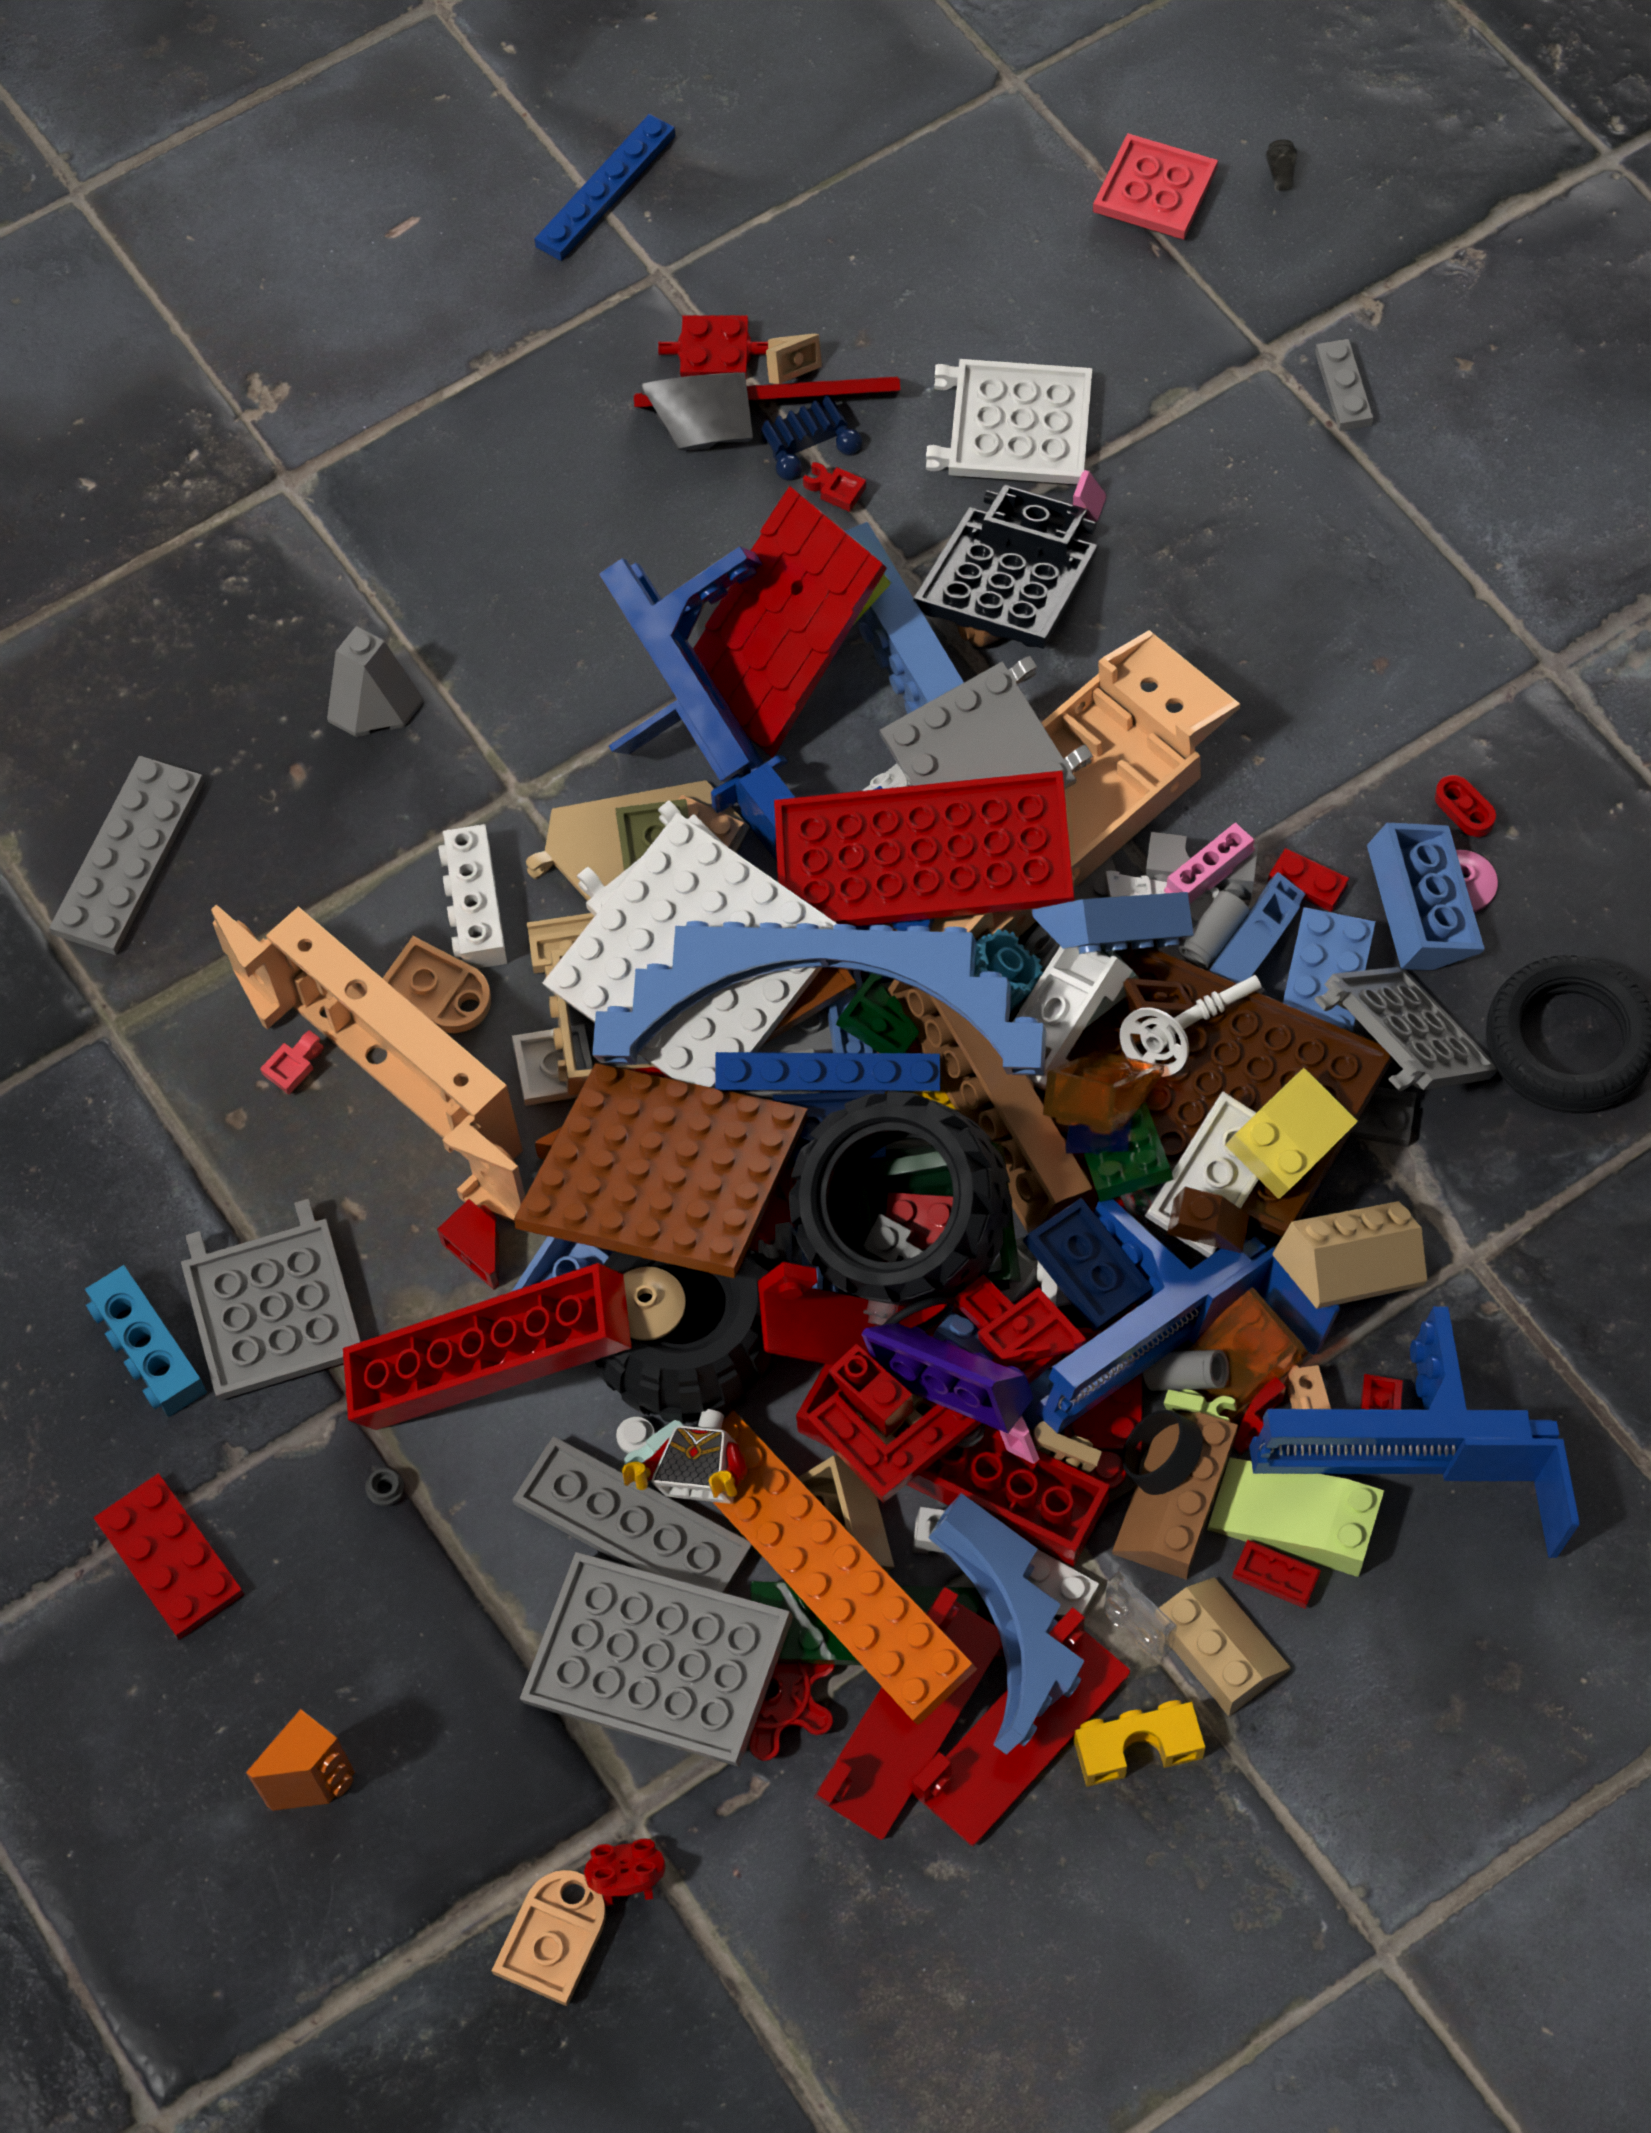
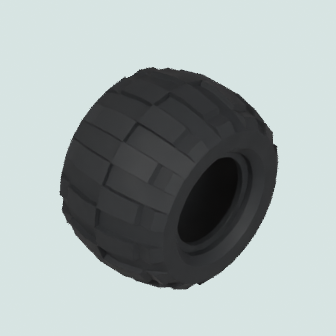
M750 1247L735 1278L616 1251L608 1257L603 1265L621 1274L639 1267H656L672 1274L681 1286L704 1287L725 1296L726 1299L725 1312L720 1323L709 1335L698 1341L687 1344H673L660 1339L643 1341L631 1338V1349L594 1360L596 1369L607 1386L613 1391L617 1390L627 1405L644 1415L649 1416L652 1412L659 1414L665 1422L676 1420L686 1424V1419L700 1417L701 1412H706L707 1409H712L725 1415L726 1408L735 1403L739 1406L744 1404L758 1391L761 1385L760 1378H765V1375L770 1373L778 1354L767 1353L764 1350L758 1280L769 1272L767 1269L764 1270L761 1259ZM642 1294L638 1300L647 1302L653 1296L651 1294Z

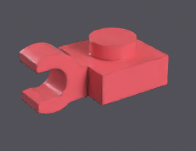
M308 1030L293 1048L283 1043L260 1068L261 1073L290 1095L314 1069L308 1060L316 1058L324 1049V1046L319 1043L321 1039Z

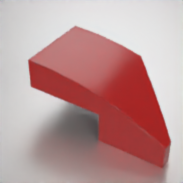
M1276 1376L1255 1396L1244 1415L1233 1446L1240 1455L1249 1449L1253 1437L1259 1436L1264 1425L1262 1418L1266 1410L1274 1409L1284 1399L1286 1386Z

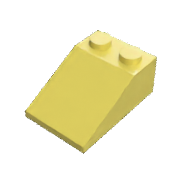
M1303 1068L1225 1146L1280 1199L1358 1121Z

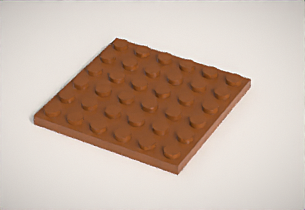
M595 1063L514 1217L515 1229L735 1278L807 1122V1108Z

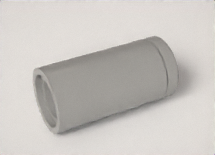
M1220 891L1193 927V936H1187L1180 945V954L1194 966L1208 970L1249 914L1248 906L1234 894Z
M1219 1349L1175 1351L1168 1353L1143 1372L1146 1386L1151 1391L1223 1388L1227 1384L1229 1363L1225 1353Z

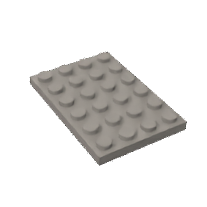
M575 1552L521 1693L520 1700L524 1704L740 1767L793 1615L787 1610Z

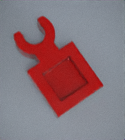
M817 462L812 463L811 470L812 474L818 477L803 476V486L807 490H821V500L848 512H851L866 489V479L838 467L831 474L827 472L824 465Z

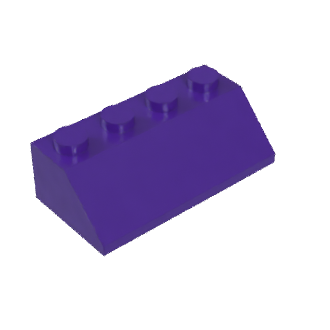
M890 1323L865 1328L862 1332V1337L870 1356L912 1394L1009 1434L1033 1399L1027 1377L1020 1369L1014 1366L1005 1367L997 1364L982 1353L973 1354L965 1351L950 1340H938L929 1336L918 1327L909 1328L899 1323Z

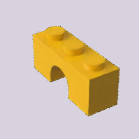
M1180 1700L1165 1702L1158 1706V1710L1143 1713L1142 1710H1131L1121 1714L1118 1720L1104 1723L1103 1719L1090 1720L1081 1724V1729L1075 1730L1074 1744L1086 1787L1125 1778L1127 1765L1123 1752L1133 1743L1145 1742L1154 1746L1161 1756L1164 1768L1203 1759L1205 1751L1204 1741L1192 1702L1181 1704Z

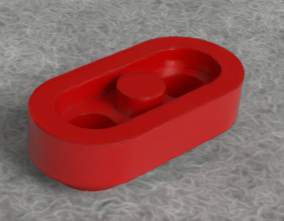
M1449 775L1438 782L1435 792L1436 804L1464 833L1473 837H1482L1491 832L1496 819L1495 809L1465 778ZM1453 795L1456 796L1458 799L1451 800L1447 796ZM1477 819L1481 821V823L1477 824L1472 822L1471 820Z

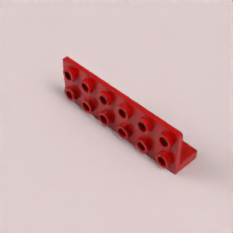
M782 1262L758 1280L764 1350L767 1353L834 1365L856 1343L869 1354L862 1337V1332L865 1328L883 1325L891 1316L905 1308L904 1306L889 1305L860 1297L811 1288L818 1283L816 1268ZM947 1304L925 1308L898 1323L909 1328L914 1327L935 1316ZM955 1305V1307H954V1309H953L952 1312L958 1314V1315L961 1316V1317H964V1318L970 1320V1319ZM942 1322L925 1332L933 1337L935 1330Z
M946 1587L940 1591L926 1615L973 1663L977 1670L919 1725L881 1687L813 1797L879 1840L885 1838L912 1793V1781L933 1759L1002 1645L997 1627L955 1601L958 1595Z
M1073 1607L1048 1634L1084 1660L1077 1674L1081 1681L1069 1698L1062 1695L1052 1706L1049 1705L1041 1717L1036 1716L1033 1724L1037 1726V1730L1030 1741L1024 1747L1020 1744L1016 1745L1007 1755L994 1746L1004 1719L1008 1695L1007 1689L946 1756L939 1752L912 1781L913 1795L970 1846H975L1071 1741L1075 1735V1730L1081 1729L1080 1725L1089 1721L1130 1675V1669L1084 1630L1085 1617Z

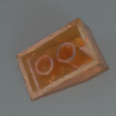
M1099 1050L1048 1071L1043 1115L1055 1117L1056 1122L1059 1124L1072 1126L1079 1123L1090 1126L1092 1132L1110 1134L1113 1130L1130 1121L1163 1075L1165 1066Z
M1252 1287L1229 1306L1188 1350H1222L1227 1356L1229 1363L1227 1384L1223 1388L1192 1390L1205 1397L1206 1402H1212L1220 1396L1233 1398L1237 1404V1410L1224 1409L1219 1414L1231 1420L1252 1402L1255 1396L1275 1376L1279 1379L1293 1365H1296L1303 1359L1308 1352L1303 1343Z

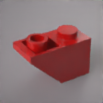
M857 1343L829 1369L830 1375L856 1410L886 1438L914 1411L913 1394Z

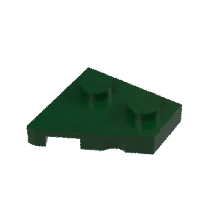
M871 973L842 1012L836 1025L879 1053H906L916 1040L919 1031L912 1020L903 1013L902 1006L895 995L890 997L880 983L882 976Z

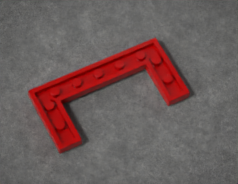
M984 1274L954 1297L955 1305L980 1330L1014 1305ZM1061 1354L1010 1364L1005 1367L1014 1366L1020 1369L1026 1375L1028 1384H1030L1060 1360ZM996 1358L992 1360L993 1362L1000 1364ZM837 1393L833 1394L806 1416L807 1423L883 1503L981 1424L977 1420L937 1404L886 1445Z

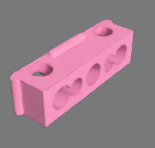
M1235 822L1169 875L1164 892H1188L1189 904L1192 903L1206 890H1211L1231 874L1238 864L1254 852V839ZM1195 877V881L1191 883V879Z

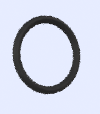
M949 1296L930 1297L905 1307L891 1316L883 1325L898 1323L906 1317L931 1306L947 1304L935 1316L914 1326L927 1331L951 1314L955 1307V1302Z

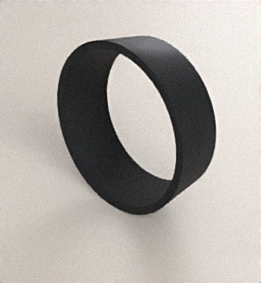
M1155 1411L1143 1418L1129 1434L1122 1452L1123 1469L1145 1493L1150 1495L1167 1493L1179 1486L1196 1466L1202 1451V1432L1196 1423L1174 1411ZM1178 1423L1179 1438L1170 1457L1155 1471L1139 1475L1140 1462L1149 1443L1162 1430ZM1142 1440L1140 1452L1135 1448L1138 1445V1443Z

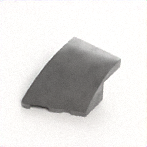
M745 373L687 376L652 381L640 385V391L643 395H647L657 412V419L667 429L669 438L676 450H708L717 442H749L753 438Z

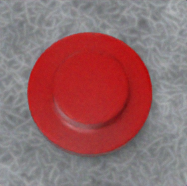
M1102 1452L1097 1466L1088 1475L1109 1484L1110 1490L1123 1483L1126 1472L1123 1469L1120 1456L1113 1452Z

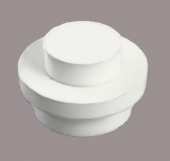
M630 1417L619 1425L616 1438L619 1447L629 1454L645 1446L646 1440L654 1435L655 1432L652 1424L645 1418Z

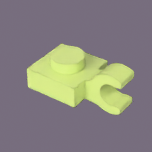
M1168 1389L1164 1400L1166 1410H1171L1175 1413L1202 1412L1231 1422L1230 1419L1220 1416V1412L1224 1409L1237 1410L1235 1400L1229 1396H1220L1212 1402H1206L1205 1397L1200 1393L1189 1389L1181 1390V1392Z

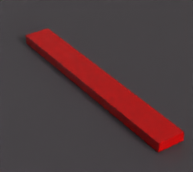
M898 376L747 386L748 400L901 390L900 378ZM642 392L633 395L634 407L653 406L647 395H643Z

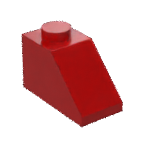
M468 1199L437 1228L441 1244L495 1290L499 1286V1233L496 1226L497 1218L485 1205L482 1204L478 1207Z

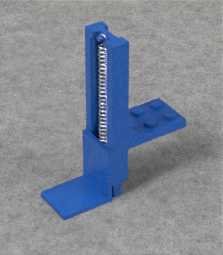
M1115 1200L1099 1201L1094 1214L1153 1289L1136 1302L1137 1308L1052 1367L1049 1379L1054 1385L1050 1394L1039 1401L1035 1413L1056 1433H1059L1185 1341L1189 1340L1194 1345L1256 1300L1271 1318L1312 1355H1315L1321 1350L1340 1308L1338 1305L1316 1309L1272 1255L1275 1248L1273 1247L1265 1253L1264 1249L1266 1246L1256 1237L1249 1241L1245 1239L1242 1253L1221 1248L1190 1270Z
M1433 1306L1426 1321L1422 1322L1418 1336L1415 1340H1412L1410 1345V1358L1412 1363H1416L1418 1371L1416 1393L1418 1397H1422L1424 1410L1267 1409L1263 1416V1428L1259 1436L1253 1437L1249 1445L1253 1474H1443L1444 1481H1534L1549 1558H1557L1579 1526L1564 1440L1557 1439L1559 1437L1557 1421L1529 1420L1528 1410L1466 1409L1448 1307Z

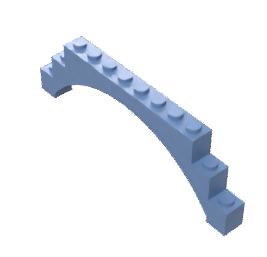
M688 921L686 926H675L672 969H669L668 965L658 963L647 964V969H635L632 1012H629V1008L622 1006L607 1007V1011H596L593 1056L600 1063L637 1064V1054L662 1028L683 1011L705 997L732 984L762 974L814 967L861 970L889 977L918 988L938 999L968 1020L991 1043L1002 1057L1003 1068L1007 1075L1044 1076L1046 1029L1043 1023H1037L1038 1019L1033 1017H1016L1015 1022H1009L1010 982L1007 977H1002L1001 973L991 971L981 972L979 977H974L976 940L972 932H967V929L963 927H946L944 932H931L930 928L925 926H909L907 931H893V928L887 925H872L870 930H855V926L848 924H836L833 926V929H819L818 925L810 923L797 924L796 928H782L781 924L765 922L760 923L759 928L745 927V924L740 922H724L723 927H709V924L703 921Z

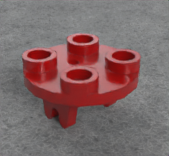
M644 1838L638 1839L632 1844L617 1846L601 1844L591 1850V1859L586 1863L584 1877L590 1889L603 1895L605 1906L613 1905L612 1896H628L643 1891L645 1900L654 1899L653 1886L664 1876L666 1868L663 1855L655 1848L654 1841Z

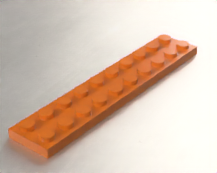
M733 1410L723 1420L721 1430L726 1431L741 1447L748 1467V1473L736 1487L737 1495L734 1496L733 1504L713 1503L906 1714L919 1725L968 1679L977 1668Z

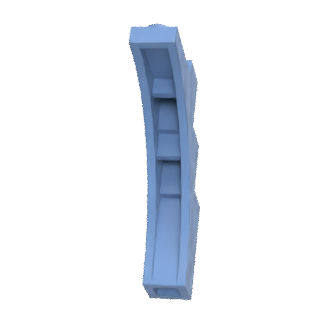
M960 1493L944 1510L928 1538L948 1554L973 1582L989 1608L998 1629L1007 1664L1008 1695L1004 1719L994 1746L1007 1755L1016 1745L1020 1744L1024 1747L1030 1741L1037 1730V1726L1033 1724L1036 1716L1041 1717L1049 1705L1052 1706L1062 1695L1069 1698L1081 1681L1077 1674L1084 1660L1048 1634L1058 1623L1053 1618L1061 1604L1027 1580L1035 1567L1030 1562L1037 1548Z

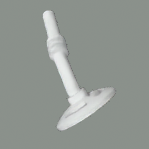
M1254 975L1220 993L1214 991L1211 993V997L1206 995L1204 996V1001L1201 999L1196 1000L1195 1006L1174 1018L1155 1008H1140L1133 1011L1125 1018L1120 1028V1042L1125 1055L1134 1066L1149 1075L1165 1077L1175 1074L1185 1065L1189 1056V1043L1183 1029L1202 1018L1205 1020L1210 1019V1014L1216 1016L1217 1010L1221 1013L1224 1012L1225 1006L1261 989V983L1257 976ZM1144 1016H1155V1017H1157V1018H1149V1019L1143 1021L1142 1023H1140L1139 1021H1137L1139 1018L1144 1017ZM1156 1024L1152 1029L1147 1027L1148 1025ZM1176 1033H1177L1178 1036H1179L1181 1045H1179V1044L1176 1043V1038H1175V1034H1176ZM1132 1034H1140L1141 1042L1147 1050L1144 1056L1137 1049ZM1166 1046L1170 1050L1168 1052H1161ZM1173 1055L1176 1058L1174 1062L1169 1064L1156 1063V1060H1166Z

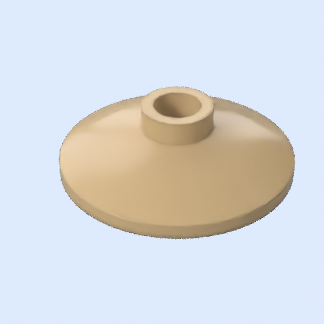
M639 1267L623 1274L630 1338L643 1341L655 1340L673 1331L682 1320L686 1306L685 1294L679 1281L669 1272L656 1267ZM642 1294H651L653 1296L648 1302L638 1300Z

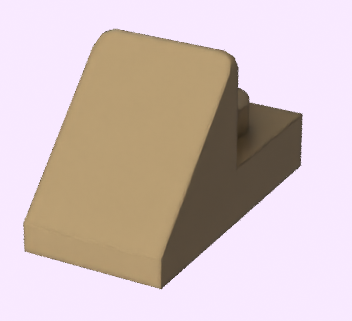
M819 334L769 339L768 350H766L769 383L781 384L822 367Z

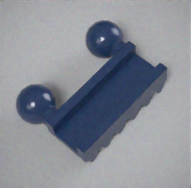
M828 395L825 396L821 404L815 400L809 409L803 405L797 414L791 410L785 419L779 415L773 424L767 420L761 428V437L764 442H768L773 451V457L777 461L776 472L780 478L787 481L795 480L802 472V462L794 455L795 453L836 436V447L844 455H854L862 447L861 435L856 430L848 428L847 421L840 409Z

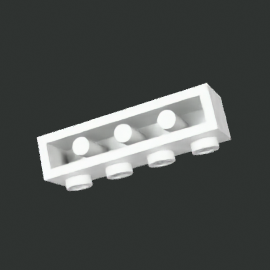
M482 824L443 831L445 845H439L438 848L442 867L448 866L449 875L443 876L446 897L452 896L453 906H447L450 927H457L458 936L451 937L454 957L462 958L463 962L476 969L507 964L486 826Z

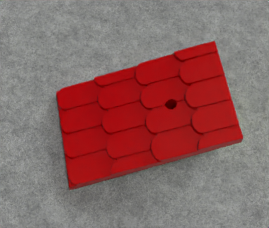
M791 486L788 487L761 528V535L750 550L755 552L762 562V565L755 569L757 574L743 584H739L737 581L727 590L728 594L722 598L704 626L706 628L693 647L696 655L747 736L771 758L775 756L852 626L891 584L884 575L887 568L880 560Z

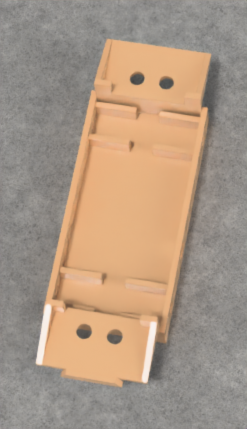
M1150 630L1098 661L1099 673L1041 722L1063 759L1075 749L1085 744L1093 755L1089 765L1073 773L1076 783L1065 789L1073 887L1078 886L1201 778L1200 755L1195 751V747L1240 709L1239 702ZM1155 682L1158 685L1157 689L1153 692H1145L1141 689L1143 683ZM1169 703H1181L1183 708L1177 713H1171L1166 709V706ZM1033 909L943 917L934 919L930 931L944 932L946 927H963L967 929V932H972L974 938L979 940L984 935H993L997 929H1001L1002 932L1007 930L1009 934L1014 932L1015 936L1019 937L1036 920L1033 918ZM884 923L893 928L892 923Z
M215 905L211 909L214 917L212 924L221 948L228 955L234 974L262 1026L269 1029L293 1007L443 1138L444 1147L449 1153L456 1150L469 1160L472 1175L457 1188L458 1196L462 1201L466 1202L470 1199L478 1207L483 1204L494 1215L514 1222V1217L525 1198V1192L518 1165L513 1159L523 1149L507 1085L301 908L297 907L266 935V940L257 941L253 933L242 922L234 921ZM322 1010H325L327 1018L320 1015ZM374 1048H382L387 1052V1057L382 1063L372 1064L366 1059L369 1051Z

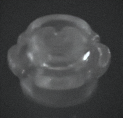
M868 1300L867 1310H863V1313L869 1315L868 1323L883 1325L891 1316L898 1312L899 1305Z

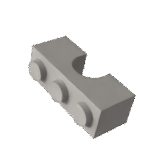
M1151 832L1145 876H1148L1151 880L1167 882V877L1190 859L1185 848L1187 836ZM1254 844L1255 850L1250 856L1238 864L1231 874L1215 886V888L1219 889V892H1230L1239 899L1252 898L1258 844ZM1195 877L1191 879V883L1195 881Z

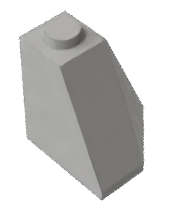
M356 626L335 653L327 720L329 723L355 737L369 735V730L389 726L390 730L403 728L424 703V699L386 642Z

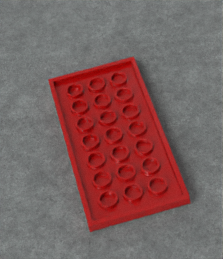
M1063 770L774 800L778 883L837 924L862 926L1034 909L1075 901Z

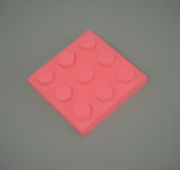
M1127 133L1093 203V212L1184 240L1217 171L1218 160Z

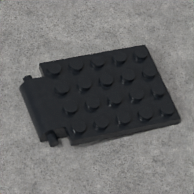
M1004 485L999 493L987 490L984 496V503L990 504V509L988 512L971 507L968 508L913 601L917 603L921 612L929 617L943 618L956 622L962 627H972L989 632L995 637H1005L1022 642L1027 647L1044 649L1096 556L1097 545L1079 540L1082 532L1093 535L1097 522L1086 519V508Z

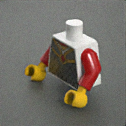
M707 1409L706 1412H701L698 1427L677 1426L674 1428L671 1437L651 1457L642 1463H627L622 1468L624 1485L629 1486L630 1483L635 1481L636 1488L639 1490H645L648 1487V1481L652 1480L651 1482L666 1497L733 1504L734 1496L737 1495L736 1487L747 1475L748 1467L741 1447L726 1431L721 1430L724 1415L718 1411Z

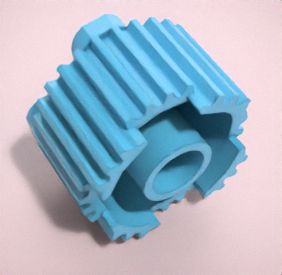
M997 929L993 935H984L976 942L974 977H979L981 972L986 971L998 972L1002 974V977H1007L1011 985L1010 1013H1012L1031 993L1037 984V980L1043 974L1040 971L1043 967L1039 964L1041 962L1039 958H1036L1034 954L1029 956V951L1023 949L1024 945H1018L1019 939L1015 936L1014 932L1009 934L1007 930L1002 932L1001 929Z

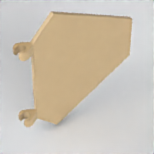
M704 780L553 808L551 810L545 851L535 853L527 858V872L533 879H538L554 864L588 901L591 897L578 885L580 880L577 878V875L589 867L599 877L604 886H607L624 872L615 808L679 800L681 795L712 808L711 791L714 788ZM730 806L723 810L722 813L744 822V830L731 849L738 853L750 830V826Z

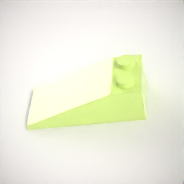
M1229 1458L1207 1530L1245 1542L1248 1539L1274 1551L1359 1577L1384 1490L1346 1478L1324 1474H1253L1251 1461Z

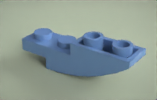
M1277 872L1270 879L1249 914L1223 948L1209 971L1237 984L1250 978L1300 908L1299 904L1304 898L1305 893Z

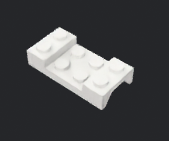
M1061 946L1059 947L1016 1017L1038 1019L1037 1023H1043L1046 1029L1044 1076L1027 1075L1031 1079L1033 1086L1053 1096L1055 1095L1073 1066L1066 1059L1068 1053L1103 998L1113 1002L1124 986L1123 982L1129 978L1133 971L1119 958L1113 955L1109 958L1099 952L1079 954L1078 948L1063 949Z

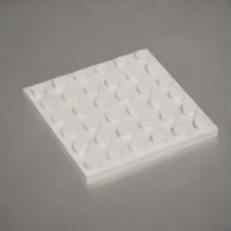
M677 812L542 983L547 989L595 1023L596 1011H607V1007L610 1006L627 1007L630 1009L629 1012H632L636 968L647 969V964L658 963L668 965L669 969H672L675 926H686L688 921H703L708 923L709 927H723L724 922H740L745 924V927L759 928L760 923L771 922L781 924L782 928H796L797 924L810 923L818 925L819 929H833V926L837 923ZM823 967L788 969L762 974L732 984L713 993L683 1011L647 1043L638 1055L673 1080L715 1088V1053L757 1052Z

